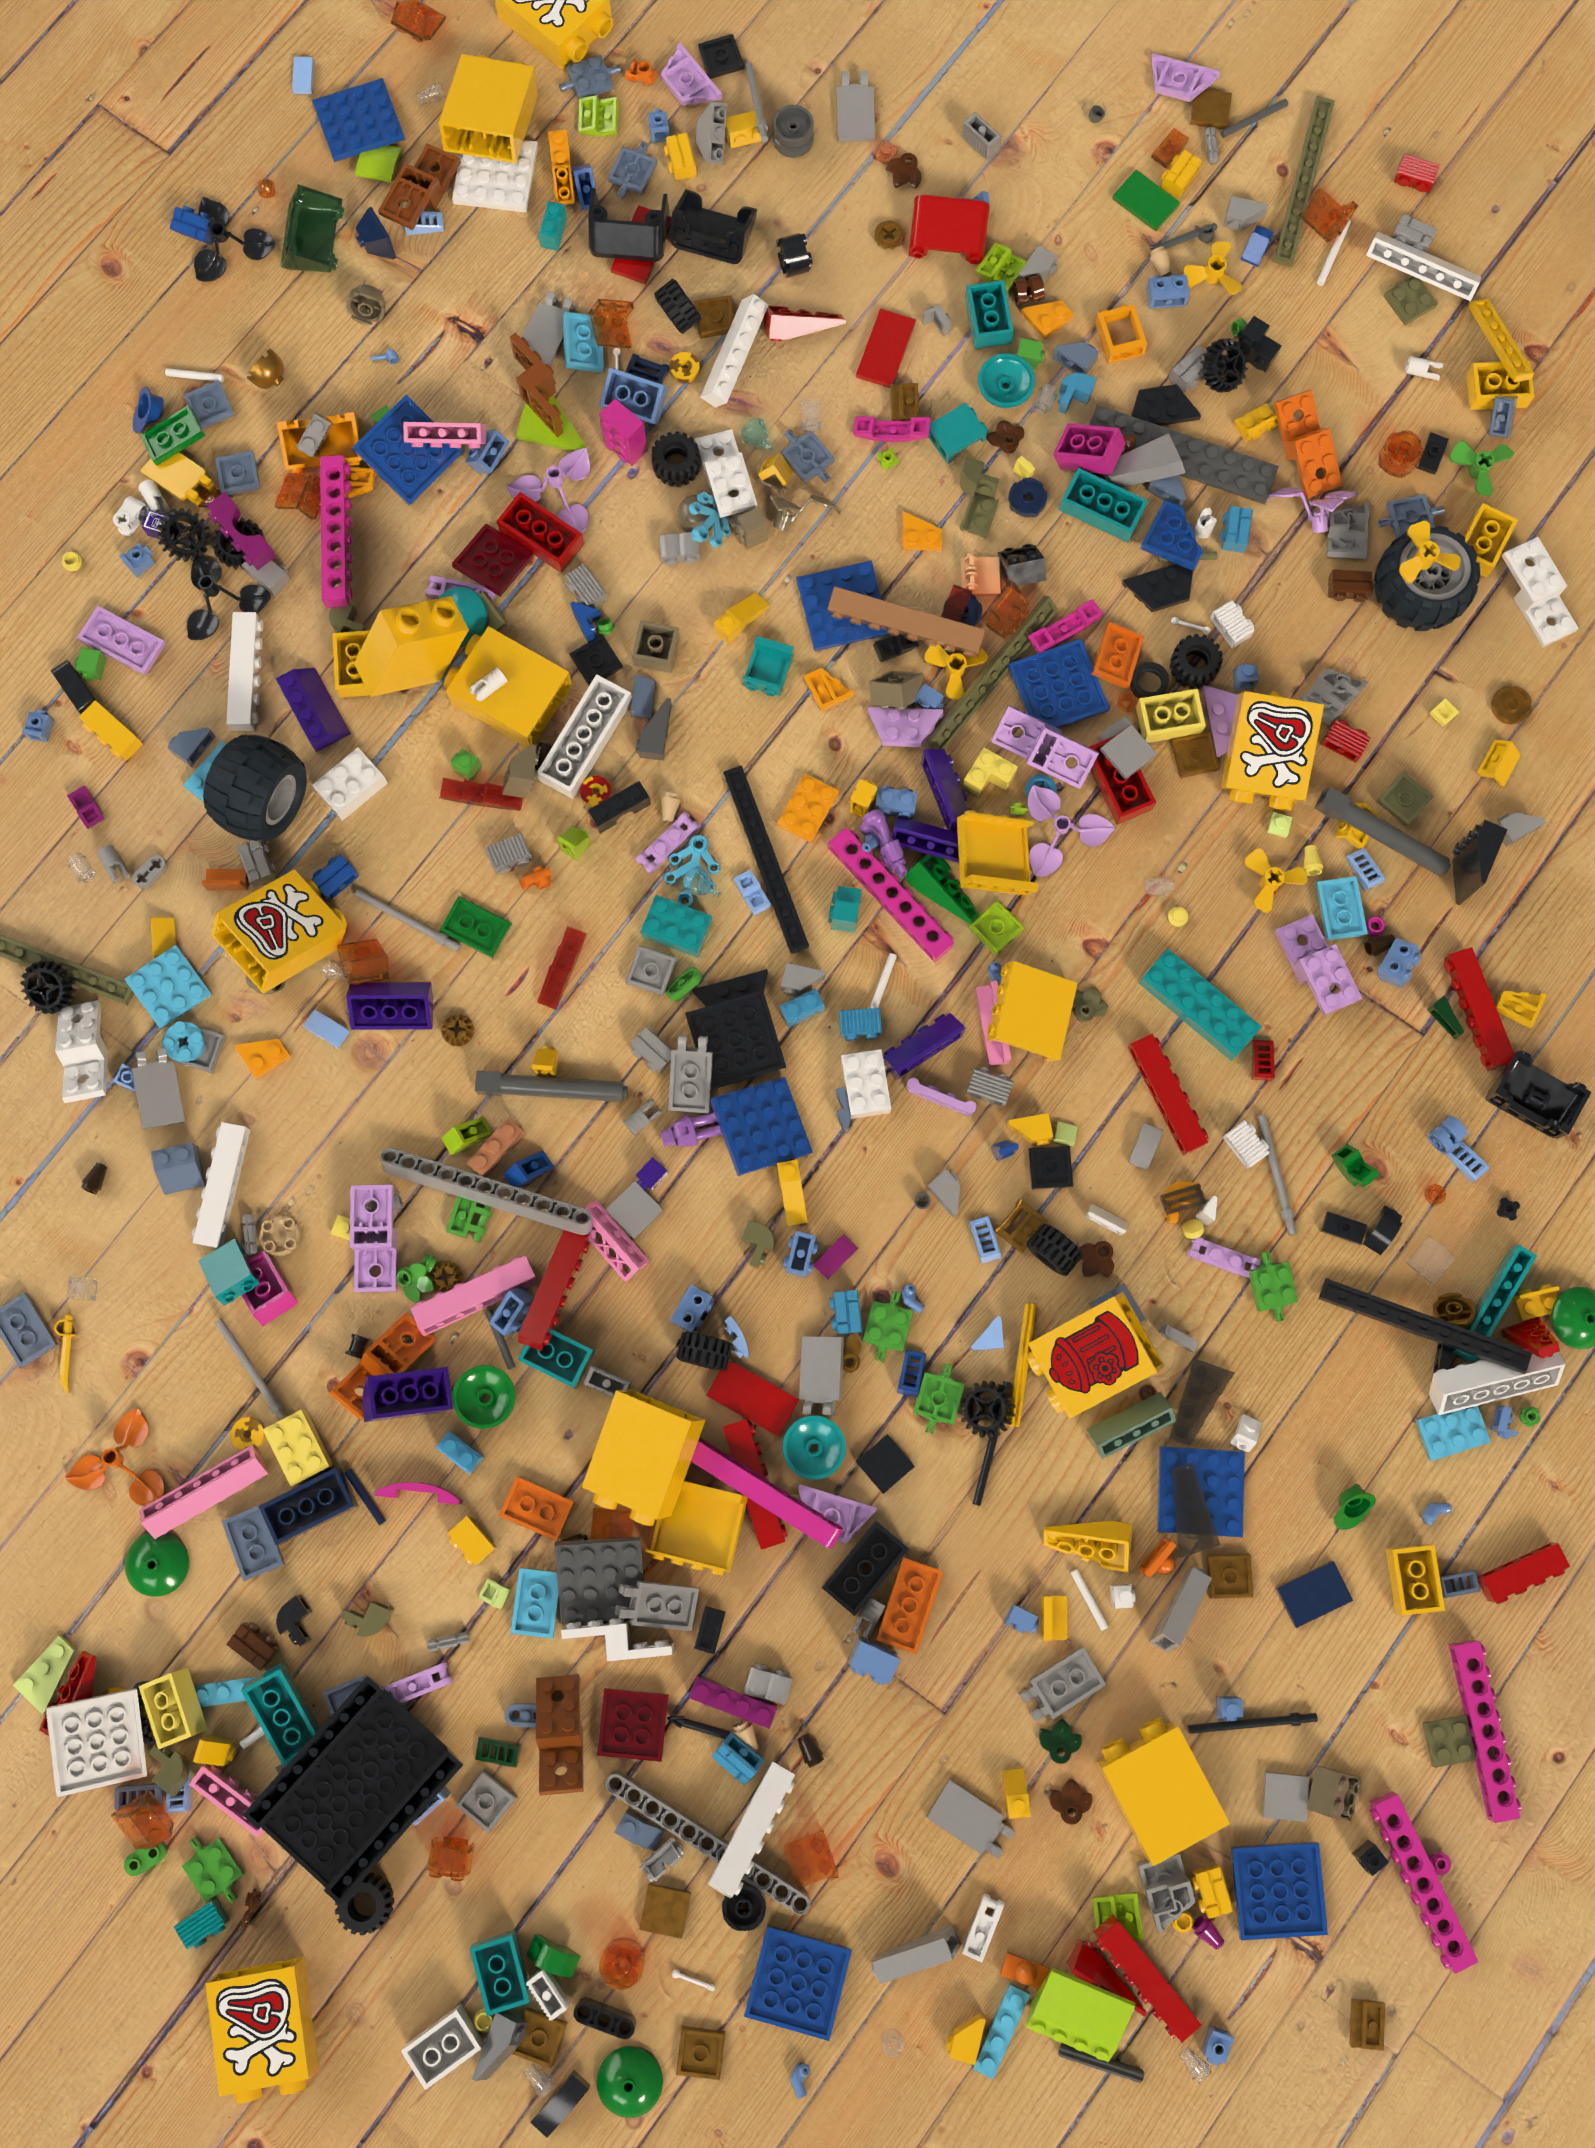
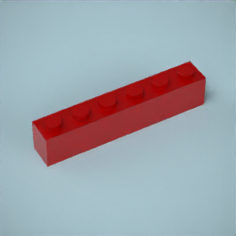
M1473 947L1449 954L1444 958V968L1451 976V986L1458 994L1459 1006L1465 1012L1466 1024L1472 1030L1473 1042L1479 1048L1482 1065L1486 1067L1487 1071L1507 1065L1514 1052Z
M1152 1033L1131 1043L1128 1046V1050L1184 1156L1205 1146L1208 1143L1207 1139L1209 1137L1206 1130L1200 1127L1198 1114L1194 1109H1191L1187 1093L1185 1091L1182 1092L1179 1086V1077L1176 1073L1173 1074L1170 1068L1171 1062L1169 1058L1163 1055L1159 1039L1155 1038Z
M563 1230L518 1334V1343L540 1351L543 1350L544 1345H549L552 1333H550L552 1326L556 1327L560 1318L558 1314L560 1307H565L568 1299L566 1293L568 1289L572 1290L576 1278H573L576 1271H580L583 1260H581L583 1253L587 1254L590 1248L589 1234L578 1235Z
M747 1419L723 1426L732 1458L764 1478L766 1475H769L766 1464H761L759 1455H762L759 1442L754 1443L752 1435L756 1434L753 1423H748ZM748 1498L747 1507L761 1550L784 1543V1537H787L788 1534L785 1525H780L778 1516Z
M1114 1914L1093 1931L1098 1938L1095 1940L1097 1945L1103 1952L1109 1951L1112 1955L1109 1958L1117 1970L1121 1967L1125 1971L1123 1975L1125 1980L1131 1987L1134 1984L1139 1989L1137 1995L1145 2004L1149 2002L1153 2006L1150 2011L1159 2022L1162 2019L1167 2024L1165 2030L1173 2039L1177 2036L1181 2043H1183L1202 2026Z

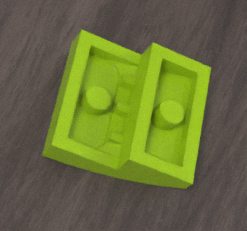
M597 95L579 98V134L590 136L618 135L619 100L617 97L599 100Z
M387 145L361 152L355 176L392 183L397 173V163L402 156V148Z
M995 242L976 269V274L986 282L1004 280L1006 293L1009 295L1013 289V280L1018 279L1019 273L1027 261L1013 255L1010 248Z
M1138 1892L1093 1897L1096 1929L1114 1914L1134 1940L1144 1939Z

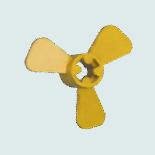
M1215 242L1212 245L1211 257L1208 260L1207 266H1185L1183 275H1187L1189 288L1205 280L1213 285L1220 282L1230 295H1235L1241 291L1242 285L1224 274L1227 266L1225 257L1231 249L1230 242Z
M1421 521L1409 527L1407 534L1418 550L1412 559L1402 563L1399 567V573L1407 583H1413L1420 570L1429 569L1434 562L1453 571L1459 569L1461 563L1459 555L1440 553L1439 546L1435 542L1430 541L1429 522Z
M936 645V647L929 646L924 660L927 664L946 668L945 673L950 679L945 694L949 699L959 700L964 694L961 678L964 676L966 667L985 663L988 660V655L981 648L979 657L975 655L974 658L964 657L960 653H954L949 656L940 645ZM956 664L960 665L958 670L954 668L956 667Z
M1262 849L1254 850L1244 861L1248 868L1262 876L1260 879L1262 890L1255 898L1254 906L1264 913H1269L1272 910L1274 892L1282 883L1304 885L1308 881L1306 871L1302 867H1296L1286 872H1283L1278 867H1270L1265 852ZM1271 876H1273V878H1274L1275 880H1273V881L1270 883V882L1268 881V879H1270Z

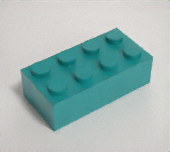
M1078 468L1061 500L1059 511L1128 543L1145 511L1148 500Z
M283 1662L244 1684L241 1690L244 1698L282 1766L287 1765L320 1727Z

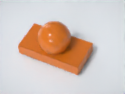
M1163 1537L1139 1566L1138 1570L1149 1578L1156 1571L1163 1575L1170 1574L1175 1568V1561L1170 1554L1177 1545L1168 1538Z
M1007 1952L1000 1975L1039 1990L1048 1974L1049 1968Z

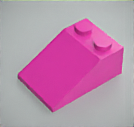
M262 1250L247 1260L253 1275L259 1280L260 1284L251 1291L244 1293L242 1297L252 1315L262 1326H265L297 1305L298 1301L268 1253Z

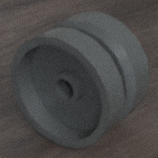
M799 105L783 107L776 113L773 120V142L775 148L780 154L792 158L803 156L809 152L814 140V120L812 114L806 108Z

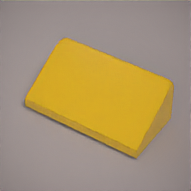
M151 917L152 954L155 958L176 945L175 918Z

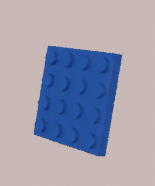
M383 78L312 100L334 162L359 155L361 152L405 140Z
M406 394L352 447V450L410 506L463 451L460 448H449V444H442V447H430V443H423V447H411V443L404 442L403 422L434 423Z
M872 560L796 577L814 652L890 635L887 633V630L881 628L879 631L873 630L868 627L869 625L863 623L855 625L850 623L849 619L842 618V620L832 618L831 614L828 613V606L834 587L882 600Z
M1082 639L1008 664L1010 674L1026 713L1058 729L1110 710L1098 678L1091 675L1093 666Z
M785 1077L710 1099L737 1176L813 1153Z
M1160 1446L1157 1532L1243 1538L1245 1452Z
M1318 1842L1231 1847L1240 1940L1328 1935Z
M767 1925L744 2017L830 2041L852 1949Z

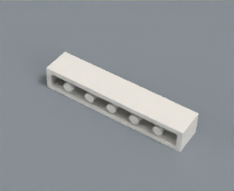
M1378 231L1366 254L1370 258L1471 301L1482 278Z
M755 294L742 299L700 396L714 408L728 402L769 306Z
M233 612L226 721L231 731H255V724H258L259 720L256 705H259L260 702L257 687H260L261 683L258 668H261L262 664L259 650H262L263 646L260 631H263L264 626L263 620L259 618L256 612Z
M221 1122V1126L217 1128V1143L211 1152V1159L213 1160L211 1167H208L206 1172L207 1185L201 1193L203 1201L196 1214L198 1219L197 1226L192 1231L194 1244L216 1249L224 1244L251 1131L245 1126Z
M773 1761L770 1763L707 1885L729 1898H732L734 1894H739L744 1884L741 1882L744 1873L747 1875L750 1873L754 1862L751 1860L755 1853H760L765 1843L762 1841L764 1834L771 1832L775 1824L772 1819L776 1812L780 1814L785 1804V1801L782 1800L786 1792L790 1794L796 1783L793 1781L795 1774Z

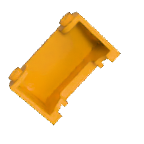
M350 412L343 415L338 414L325 417L333 422L334 426H331L332 429H329L330 432L324 440L325 443H322L323 446H321V450H319L316 457H310L296 448L311 419L277 422L285 470H291V474L303 472L302 468L320 466V457L343 455L346 462L350 463V466L360 465V461L363 460L352 450V447L361 439L358 413Z

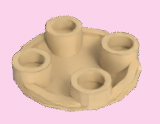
M275 1216L262 1223L259 1240L267 1253L273 1256H283L291 1253L300 1242L301 1233L299 1226L292 1218Z

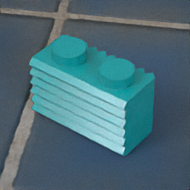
M547 202L538 233L542 248L559 250L560 240H562L561 237L563 236L567 220L564 204Z
M214 1898L177 1923L174 1929L186 1949L192 1946L196 1949L207 1942L206 1936L211 1933L216 1936L226 1929L224 1924L229 1921V1918L218 1899Z

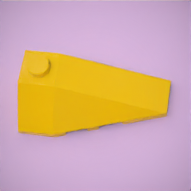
M1103 1521L1044 1527V1546L1065 1554H1077L1082 1556L1081 1560L1088 1562L1090 1559L1100 1563V1567L1108 1570L1128 1572L1132 1541L1131 1523Z

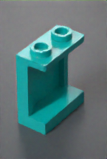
M965 402L932 422L928 438L946 463L949 464L954 461L957 453L979 440L981 442L986 441L988 430L986 425L978 420L975 410Z
M756 636L754 650L746 674L742 679L743 686L751 691H763L768 696H781L794 656V647Z
M235 1238L198 1260L215 1298L223 1305L233 1302L236 1298L251 1291L260 1284L259 1280L253 1275L244 1256V1248Z

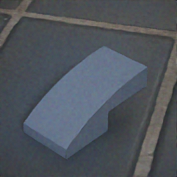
M841 1087L835 1093L842 1107L841 1110L837 1111L836 1116L844 1133H847L850 1124V1109L844 1087Z

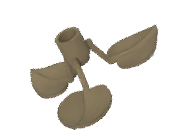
M760 477L756 478V481L777 489L780 493V496L772 494L770 496L777 508V516L773 526L779 530L787 532L791 521L795 522L797 516L810 502L833 508L838 514L841 512L830 500L816 495H810L805 503L799 507L783 499L784 491H788V488L785 485L783 486L781 482L766 478L763 481ZM790 510H794V511H797V512L792 516V513H793V512L790 511Z

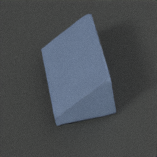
M1518 396L1495 397L1489 430L1490 436L1508 438L1511 435Z
M635 675L631 706L632 717L652 718L655 680Z

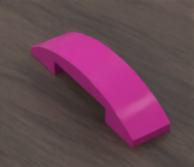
M856 416L853 435L883 442L921 440L929 437L931 418L912 417L911 421L875 420V417Z
M1092 599L1076 608V611L1051 626L1043 627L1030 634L1028 639L1038 653L1049 650L1092 625L1103 616V613Z
M426 1483L393 1484L375 1491L374 1496L399 1498L400 1490L437 1493V1502L462 1504V1499L454 1493L439 1486Z

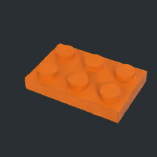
M1109 621L1105 626L1091 675L1127 689L1132 680L1144 636Z
M516 1476L499 1516L558 1541L575 1501Z

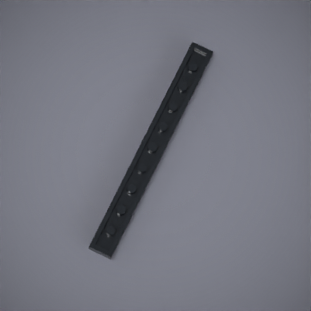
M741 765L724 771L723 775L789 952L793 954L809 948V943L743 767Z
M1327 1278L1318 1298L1319 1300L1522 1374H1526L1533 1354Z

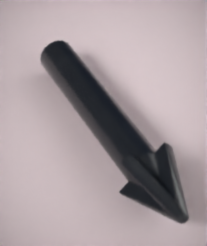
M684 1716L667 1717L670 1722L679 1728L685 1727L723 1739L730 1732L686 1719Z

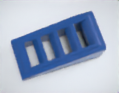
M1005 1140L991 1146L996 1161L1015 1155L1019 1149L1018 1143L1012 1140Z
M906 1349L897 1393L913 1397L918 1396L926 1353ZM908 1358L920 1360V1364L910 1362ZM906 1367L916 1368L919 1371L908 1370ZM905 1375L917 1377V1380L908 1379L904 1377ZM903 1383L915 1386V1388L903 1385Z

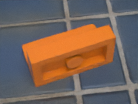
M206 869V880H201V884L207 890L247 891L248 877L245 869Z

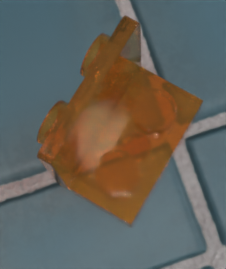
M1320 188L1301 218L1326 242H1329L1341 235L1358 205L1352 201L1347 205L1343 204L1340 206Z
M598 299L589 313L597 346L631 348L632 342L626 319L634 309L633 302Z
M288 473L277 496L275 507L277 509H298L308 518L316 520L321 508L320 478L314 473Z
M824 1830L784 1845L797 1888H802L830 1877V1880L839 1878Z

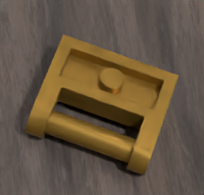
M1018 1199L1015 1203L1016 1206L1000 1226L997 1225L994 1232L1022 1254L1027 1249V1241L1042 1223L1047 1224L1048 1221L1023 1200ZM1025 1211L1027 1215L1011 1235L1007 1233L1006 1230L1018 1215Z

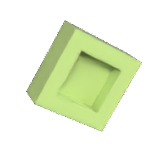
M1273 812L1267 833L1286 838L1289 833L1292 817Z

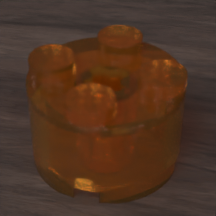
M1407 430L1392 433L1379 453V467L1389 475L1398 478H1404L1410 474L1423 455L1420 438Z
M444 1836L443 1841H438V1837L433 1838L427 1864L429 1876L433 1878L446 1876L451 1877L453 1881H463L464 1876L471 1873L475 1844L472 1843L470 1846L468 1845V1840L459 1837Z
M617 1938L605 1947L599 1962V1972L609 1987L616 1990H626L640 1980L645 1966V1955L642 1946L630 1938ZM620 1960H625L624 1968L620 1967Z

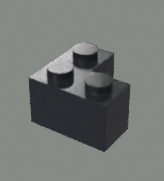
M1253 316L1242 331L1238 342L1239 345L1244 346L1242 352L1247 353L1245 359L1256 369L1266 373L1278 356L1282 345L1266 336L1270 325Z

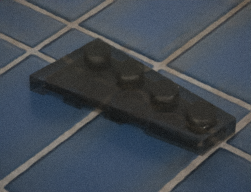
M1198 1359L1193 1360L1175 1417L1176 1422L1173 1423L1169 1439L1188 1446L1191 1445L1235 1372Z
M1190 1462L1172 1468L1171 1476L1179 1558L1221 1545L1193 1463Z

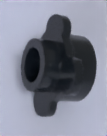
M1505 1197L1501 1198L1498 1210L1496 1211L1497 1215L1508 1218L1510 1221L1515 1220L1520 1204L1517 1201H1509Z

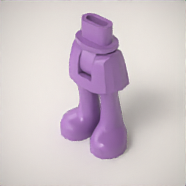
M876 809L867 813L862 818L864 823L859 827L861 833L864 835L873 833L879 839L880 856L884 863L893 873L896 872L899 878H903L908 870L905 867L906 861L899 840L894 841L891 837L882 810Z
M714 1111L694 1118H690L689 1115L684 1116L671 1124V1126H668L669 1129L660 1131L664 1147L674 1145V1147L698 1146V1141L702 1139L723 1136L719 1125L696 1131L697 1127L718 1122Z

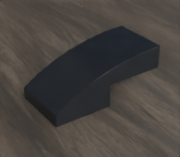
M899 634L898 636L893 635L892 637L875 641L873 646L880 662L905 654L917 648L919 644L918 641L908 640L905 635Z

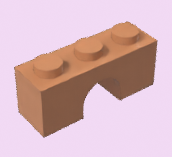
M507 1118L466 1164L477 1174L487 1178L498 1166L500 1158L509 1149L513 1150L526 1135L525 1132L511 1119Z

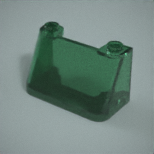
M297 184L290 199L281 257L282 268L331 273L332 269H336L338 259L335 258L333 253L336 223L339 218L342 219L344 214L341 198Z

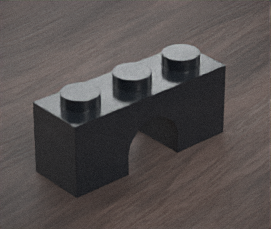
M638 781L588 810V813L598 832L602 833L616 825V821L622 815L628 812L635 814L651 805L650 797L641 782Z

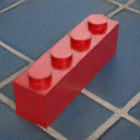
M1551 1542L1478 1576V1582L1487 1601L1500 1604L1507 1601V1596L1511 1594L1519 1595L1526 1592V1587L1531 1585L1539 1586L1544 1584L1546 1578L1550 1576L1554 1578L1565 1573L1564 1570L1569 1568L1570 1565L1559 1543Z

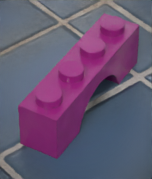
M225 492L206 505L210 512L207 514L214 524L217 522L220 524L221 527L219 529L226 538L230 537L233 540L231 542L232 546L237 552H243V559L249 566L253 565L258 571L276 557L272 548L260 534L246 536L237 531V522L241 513Z
M697 1675L689 1696L690 1699L768 1729L771 1727L777 1710V1705L739 1693L700 1675Z

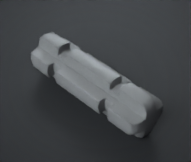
M1208 127L1205 131V138L1207 139L1206 148L1209 155L1208 162L1210 164H1216L1219 160L1217 138L1215 136L1216 130L1214 127Z
M245 1214L242 1216L243 1224H245L243 1226L244 1243H246V1246H244L245 1254L252 1255L257 1253V1245H255V1242H257L255 1225L253 1226L255 1216L254 1214Z
M463 1632L458 1635L440 1637L438 1640L431 1639L427 1641V1648L429 1652L437 1651L438 1648L441 1650L458 1646V1644H468L470 1642L468 1632Z

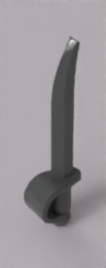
M1212 223L1202 228L1195 226V230L1152 245L1150 250L1164 246L1165 249L1195 237H1198L1203 243H1209L1214 238L1217 224Z

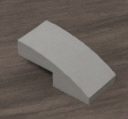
M1143 1123L1128 1163L1148 1170L1163 1130Z

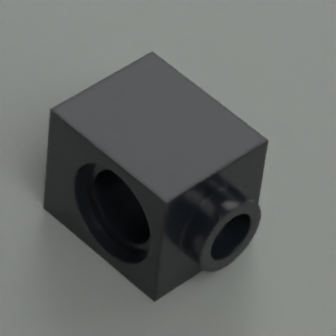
M1369 1840L1352 1853L1365 1872L1371 1876H1374L1389 1863L1378 1847Z

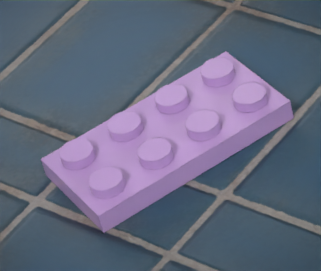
M100 606L96 607L77 637L84 644L101 651L103 654L144 676L148 674L166 645L164 640Z

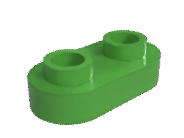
M695 967L687 969L668 986L666 995L671 1001L682 1000L693 987L700 983L702 975Z
M153 1840L130 1854L124 1862L126 1873L130 1876H138L162 1861L167 1855L166 1844L161 1840ZM152 1849H155L157 1851L156 1856H152ZM133 1861H136L138 1863V1867L136 1869L132 1867Z

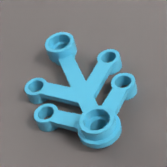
M707 492L699 493L697 495L698 502L689 504V511L692 515L701 513L708 517L701 525L693 528L691 537L695 542L707 540L709 538L708 529L713 524L714 536L710 537V544L714 548L719 547L723 543L722 538L730 535L728 516L721 517L722 526H720L719 513L714 496L708 495ZM710 503L716 507L712 509L703 505Z
M703 835L692 837L687 848L670 855L669 862L674 867L679 866L681 860L691 854L692 858L690 862L673 872L666 873L664 877L666 884L674 885L679 877L688 873L684 891L677 897V903L682 904L683 899H688V904H682L687 907L693 905L691 893L696 874L707 894L715 891V883L710 881L699 864L700 856L708 864V871L711 875H717L720 872L719 864L713 860L708 852V839ZM702 843L703 846L701 848H697L696 844ZM677 857L679 861L674 863L672 858ZM711 866L718 867L716 871L710 870ZM673 876L674 880L668 881L667 877ZM708 884L713 886L711 890L706 889Z

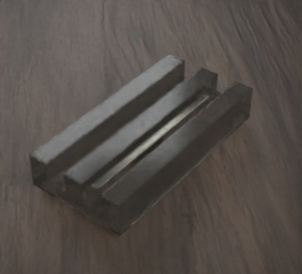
M1200 1183L1160 1195L1159 1197L1166 1216L1205 1204L1206 1200L1203 1197V1191L1200 1189ZM1195 1189L1197 1192L1169 1202H1166L1165 1200L1167 1198L1183 1194ZM1196 1197L1199 1198V1201L1190 1203L1171 1210L1168 1209V1206L1181 1203Z

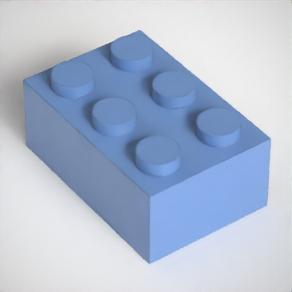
M609 368L599 406L606 408L616 399L640 420L659 425L669 386Z
M858 1636L848 1662L853 1672L861 1676L867 1673L874 1682L884 1685L885 1682L891 1683L900 1658L898 1654Z

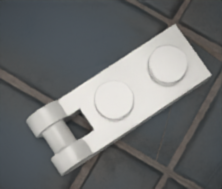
M983 1893L962 1948V1954L981 1963L983 1962L1002 1913L1004 1901L1000 1899L996 1901L990 1898V1895ZM987 1907L994 1909L992 1915L985 1913Z

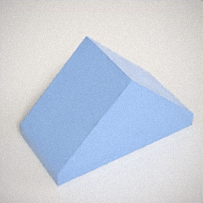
M997 1316L970 1347L972 1351L1004 1348L1001 1317Z

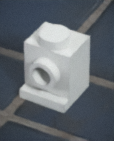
M1132 1584L1110 1585L1113 1608H1132L1134 1606L1135 1591L1132 1589Z

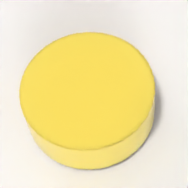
M1197 1219L1189 1220L1182 1226L1185 1237L1190 1239L1198 1238L1204 1233L1203 1223Z

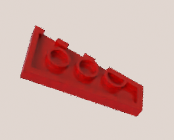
M1540 1316L1501 1329L1504 1338L1540 1358L1552 1357L1553 1353L1560 1351L1558 1342L1550 1334L1549 1329L1546 1328Z

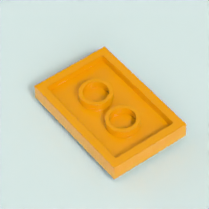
M804 773L777 822V826L813 843L840 791Z

